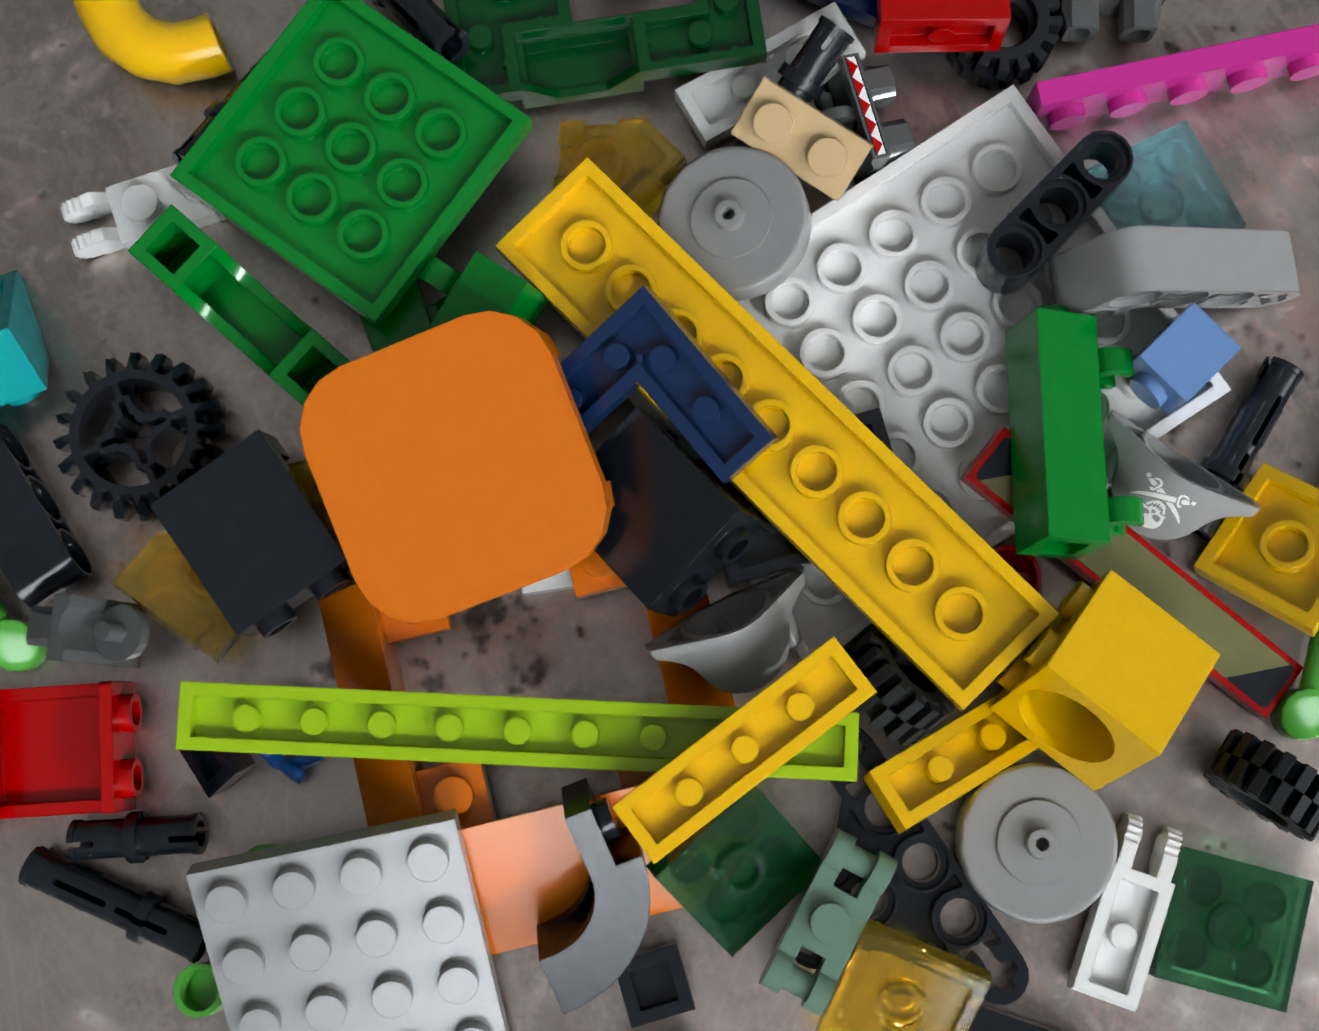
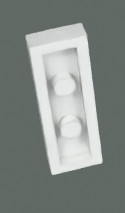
M836 2L827 5L766 39V63L708 71L675 90V100L705 150L732 136L730 134L763 77H768L776 83L779 81L782 75L777 71L784 61L789 65L791 64L808 36L818 24V19L821 15L836 24L821 46L822 50L825 51L839 30L843 29L855 40L852 44H849L842 55L858 53L861 63L864 62L866 51ZM838 61L820 86L827 83L840 70Z

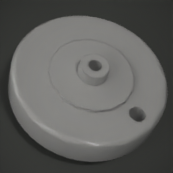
M728 146L698 156L676 174L662 197L657 225L736 301H741L768 293L783 283L798 267L810 240L811 211L800 181L782 160L757 148Z
M1039 762L1012 764L970 791L960 808L955 826L954 841L957 861L973 890L986 904L996 911L1022 922L1035 924L1054 923L1081 913L1103 893L1112 877L1116 864L1118 850L1117 832L1112 814L1106 802L1097 790L1094 792L1068 770L1057 765Z

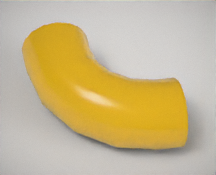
M73 0L82 25L101 54L138 78L182 85L217 78L234 71L224 41L208 12L189 19L171 22L155 19L146 13L139 0Z

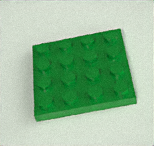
M307 0L170 176L182 188L380 328L418 279L431 255L435 256L533 126L528 115L363 1Z

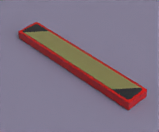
M1002 427L996 430L960 477V480L1014 523L1010 431ZM1125 525L1124 535L1110 536L1111 543L1077 560L1060 559L1091 585L1112 569L1220 653V657L1207 678L1255 717L1267 719L1303 670L1299 663L1127 525Z

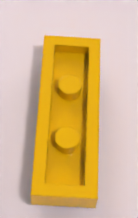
M998 695L869 771L863 777L898 834L911 828L1039 748L990 709Z

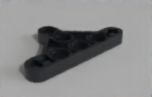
M859 728V742L862 749L858 751V763L864 772L868 773L875 765L879 766L887 760L873 739L863 729ZM828 780L839 796L832 836L840 828L857 837L855 844L876 855L881 850L898 859L895 873L884 891L885 904L883 909L877 915L869 918L854 948L861 945L953 963L969 987L984 1001L993 1005H1007L1017 1001L1025 992L1029 982L1028 966L988 905L973 890L961 866L929 820L925 818L901 834H898L892 824L876 826L868 820L865 814V802L872 793L866 782L851 797L846 789V785L855 782ZM917 843L930 845L938 857V866L935 873L930 878L921 881L909 878L905 874L902 865L905 851ZM843 868L833 885L850 893L852 888L862 881V878ZM955 898L968 900L975 910V923L963 935L947 933L943 929L940 920V914L945 904ZM989 930L994 934V939L982 943L990 955L1001 963L1010 960L1012 964L1005 971L1009 982L1002 988H999L993 982L982 984L981 979L987 975L988 971L974 951L971 950L964 960L959 953L961 950L979 944ZM800 950L795 961L809 969H817L822 957L819 955H808Z

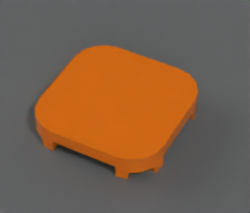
M490 310L463 315L339 366L317 382L304 402L299 427L304 455L356 584L367 601L390 618L411 623L442 619L566 571L593 554L607 533L612 507L615 506L611 481L606 482L558 360V356H561L559 350L548 333H544L522 317Z

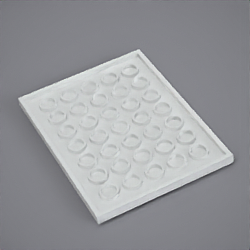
M1014 84L843 193L838 202L832 200L811 214L809 244L804 257L794 272L783 283L768 293L752 299L737 301L854 415L880 408L893 453L991 548L1015 533L1014 523L963 483L960 477L997 429L1005 427L1010 431L1005 332L1029 314L1035 307L1055 304L1048 262L1025 286L1016 292L998 294L985 288L978 280L975 271L976 257L993 230L1065 157ZM1050 203L1039 205L1045 219L1056 224L1066 223L1065 215L1058 206ZM1102 207L1091 216L1054 256L1104 233L1117 230ZM1008 247L995 249L997 259L1003 266L1015 270L1023 268L1022 258L1017 251ZM1134 308L1114 317L1096 322L1098 348L1112 346L1128 348L1132 350L1133 359L1178 314L1174 308ZM1217 372L1186 404L1167 415L1161 408L1154 409L1143 403L1131 390L1129 385L1131 379L1129 377L1115 375V387L1112 389H1101L1105 460L1116 446L1113 435L1107 426V417L1112 409L1156 438H1159L1229 392L1231 388L1221 374ZM637 390L627 398L633 409L638 406L662 420L679 437L677 442L694 460L701 458L685 437ZM813 564L796 568L803 572L805 584L792 610L803 638L800 644L792 647V649L801 661L833 636L841 646H844L868 626L871 621ZM783 572L752 580L748 583L751 586Z

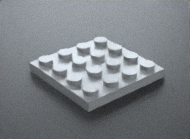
M457 809L203 861L190 866L186 878L229 1031H510Z

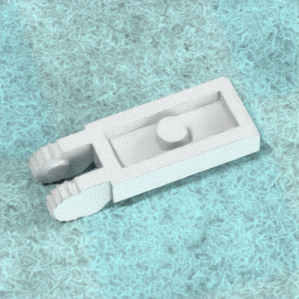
M177 164L105 187L106 192H87L78 195L76 198L72 197L70 200H65L66 202L61 203L62 206H60L63 219L69 224H82L111 214L114 216L117 227H100L87 233H82V235L72 239L71 245L74 255L79 257V259L100 257L103 254H109L125 248L129 249L171 204L198 228L226 220V218L173 180L170 174L177 167Z
M1127 812L1122 816L1116 829L1118 850L1112 877L1103 893L1091 904L1066 986L1072 990L1135 1012L1139 1005L1175 888V884L1171 883L1178 861V854L1181 851L1183 837L1180 830L1169 826L1163 827L1155 840L1151 853L1149 875L1131 869L1142 837V826L1144 823H1142L1143 819L1140 816Z

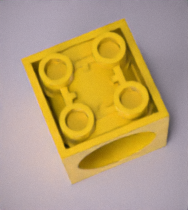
M1112 569L1091 586H1088L1083 581L1077 583L1065 596L1058 608L1051 605L1060 614L1034 639L1035 642L1026 654L1021 652L998 675L996 682L1003 689L990 706L993 712L1094 792L1161 755L1221 655Z

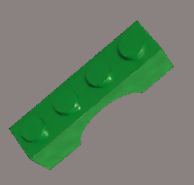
M172 204L127 250L302 406H304L305 400L320 379L339 366L351 362L315 329L307 325L273 296L216 242Z

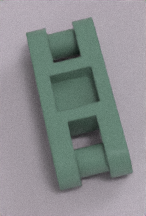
M840 828L835 831L759 980V984L775 993H778L782 988L802 999L801 1007L817 1016H820L826 1009L837 981L880 896L888 887L898 865V859L881 850L874 855L855 844L857 837ZM843 868L862 878L854 896L833 885ZM802 946L822 957L814 975L794 964L795 958Z

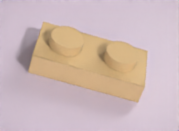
M763 77L730 133L749 146L776 156L795 175L837 202L874 146L871 142L768 77Z

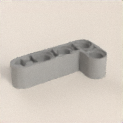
M1131 226L1104 233L1058 254L1048 261L1055 304L1066 306L1069 312L1096 316V322L1114 317L1134 308H1187L1193 302L1200 308H1258L1283 303L1301 295L1290 234L1284 230Z

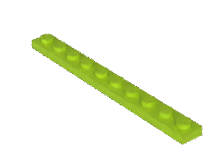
M180 681L175 750L657 772L740 707ZM849 713L767 778L857 782L859 713Z

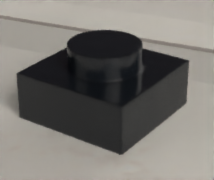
M179 750L208 798L229 788L256 764L250 753Z
M677 940L636 952L631 963L618 978L631 1028L695 1009V1002Z

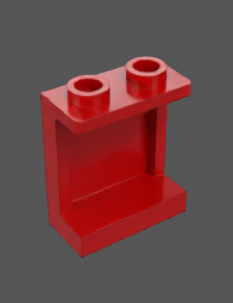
M877 0V14L873 28L874 53L999 51L1011 20L1010 0Z
M100 681L99 683L0 689V819L88 813L106 814L136 810V797H140L143 791L144 770L141 760L135 758V732H138L141 728L143 713L140 697L137 693H134L133 682Z

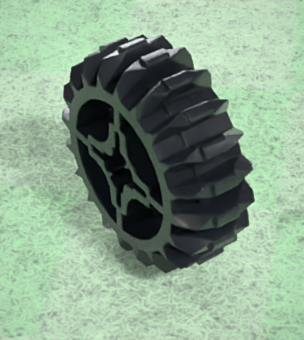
M130 352L127 366L125 367L115 358H105L106 377L102 378L93 371L83 372L85 383L89 386V389L84 394L75 390L66 392L67 398L70 402L76 404V408L73 414L65 412L55 415L59 424L70 429L69 434L53 440V443L57 449L72 454L64 459L58 467L63 474L77 476L70 488L76 495L82 497L91 496L90 506L94 510L106 513L112 509L116 519L129 522L137 513L141 521L154 523L158 517L150 507V504L226 452L222 448L215 446V441L223 440L232 435L229 426L215 421L226 411L225 404L219 399H209L214 386L205 378L194 380L195 369L185 362L173 367L172 359L164 354H156L149 363L147 357L143 354ZM152 391L171 393L177 398L182 408L173 412H169L166 409L151 412L150 407L140 401L138 394ZM114 412L113 424L111 425L109 430L103 434L105 425L111 414ZM143 425L152 429L151 437L144 436L149 442L142 450L136 447L135 442L136 438L143 439L138 434L144 429ZM186 439L184 450L179 460L173 466V450L180 442ZM115 462L121 465L134 462L137 470L146 473L149 483L139 486L120 485L111 476L106 466Z

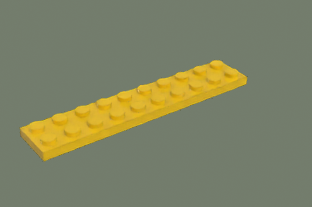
M588 157L495 245L499 254L529 284L544 294L548 302L585 339L642 286L650 287L779 438L732 479L730 483L959 710H964L1060 614ZM642 386L638 387L636 390L674 426Z

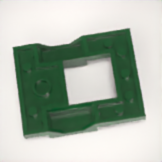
M443 0L445 14L468 34L470 40L466 54L454 65L507 102L522 100L524 109L645 91L644 81L766 63L767 59L759 0H694L692 4L572 22L569 0Z

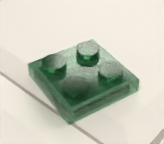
M755 786L654 864L651 861L646 867L661 885L733 957L807 886L821 858Z
M1181 846L1171 883L1175 884V888L1148 974L1159 979L1286 1013L1314 881Z

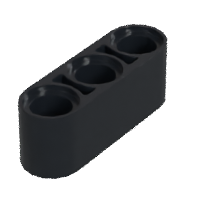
M1107 130L1091 132L993 230L977 255L975 263L977 278L985 288L993 293L1009 294L1025 286L1111 197L1126 179L1133 166L1134 156L1132 148L1124 137L1116 132ZM1083 160H1096L1103 164L1109 178L1101 179L1091 175L1085 168ZM1050 203L1058 206L1065 215L1066 223L1056 224L1048 221L1042 215L1039 205ZM1008 247L1017 251L1022 258L1023 268L1015 270L1003 266L997 259L995 249Z
M0 423V568L14 592L28 607L44 606L54 599V593H65L93 576V568L27 452L15 435L5 425Z

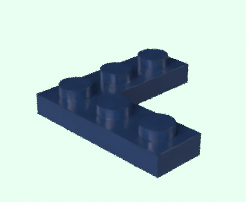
M642 286L560 363L587 434L638 387L642 386L722 483H728L779 439L650 287Z

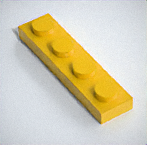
M833 636L620 799L612 808L655 864L877 691Z

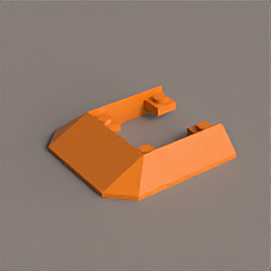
M596 552L569 568L577 599L627 587ZM357 584L339 590L332 596L319 601L337 688L406 692L395 644L453 630L450 616L420 623L390 618L367 601ZM707 593L695 607L685 613H679L675 617L649 610L645 606L652 638H656L689 615L710 605ZM658 661L669 704L735 707L732 693L713 687L693 668L681 663ZM353 758L368 827L457 809L491 955L538 944L537 925L565 912L582 894L589 878V872L565 821L563 803L497 819L484 764L448 763L423 770L422 761ZM618 770L622 788L595 794V799L597 801L607 797L611 806H613L656 772ZM756 786L654 864L643 850L650 885L649 916L718 898L764 820ZM614 811L620 829L626 827Z

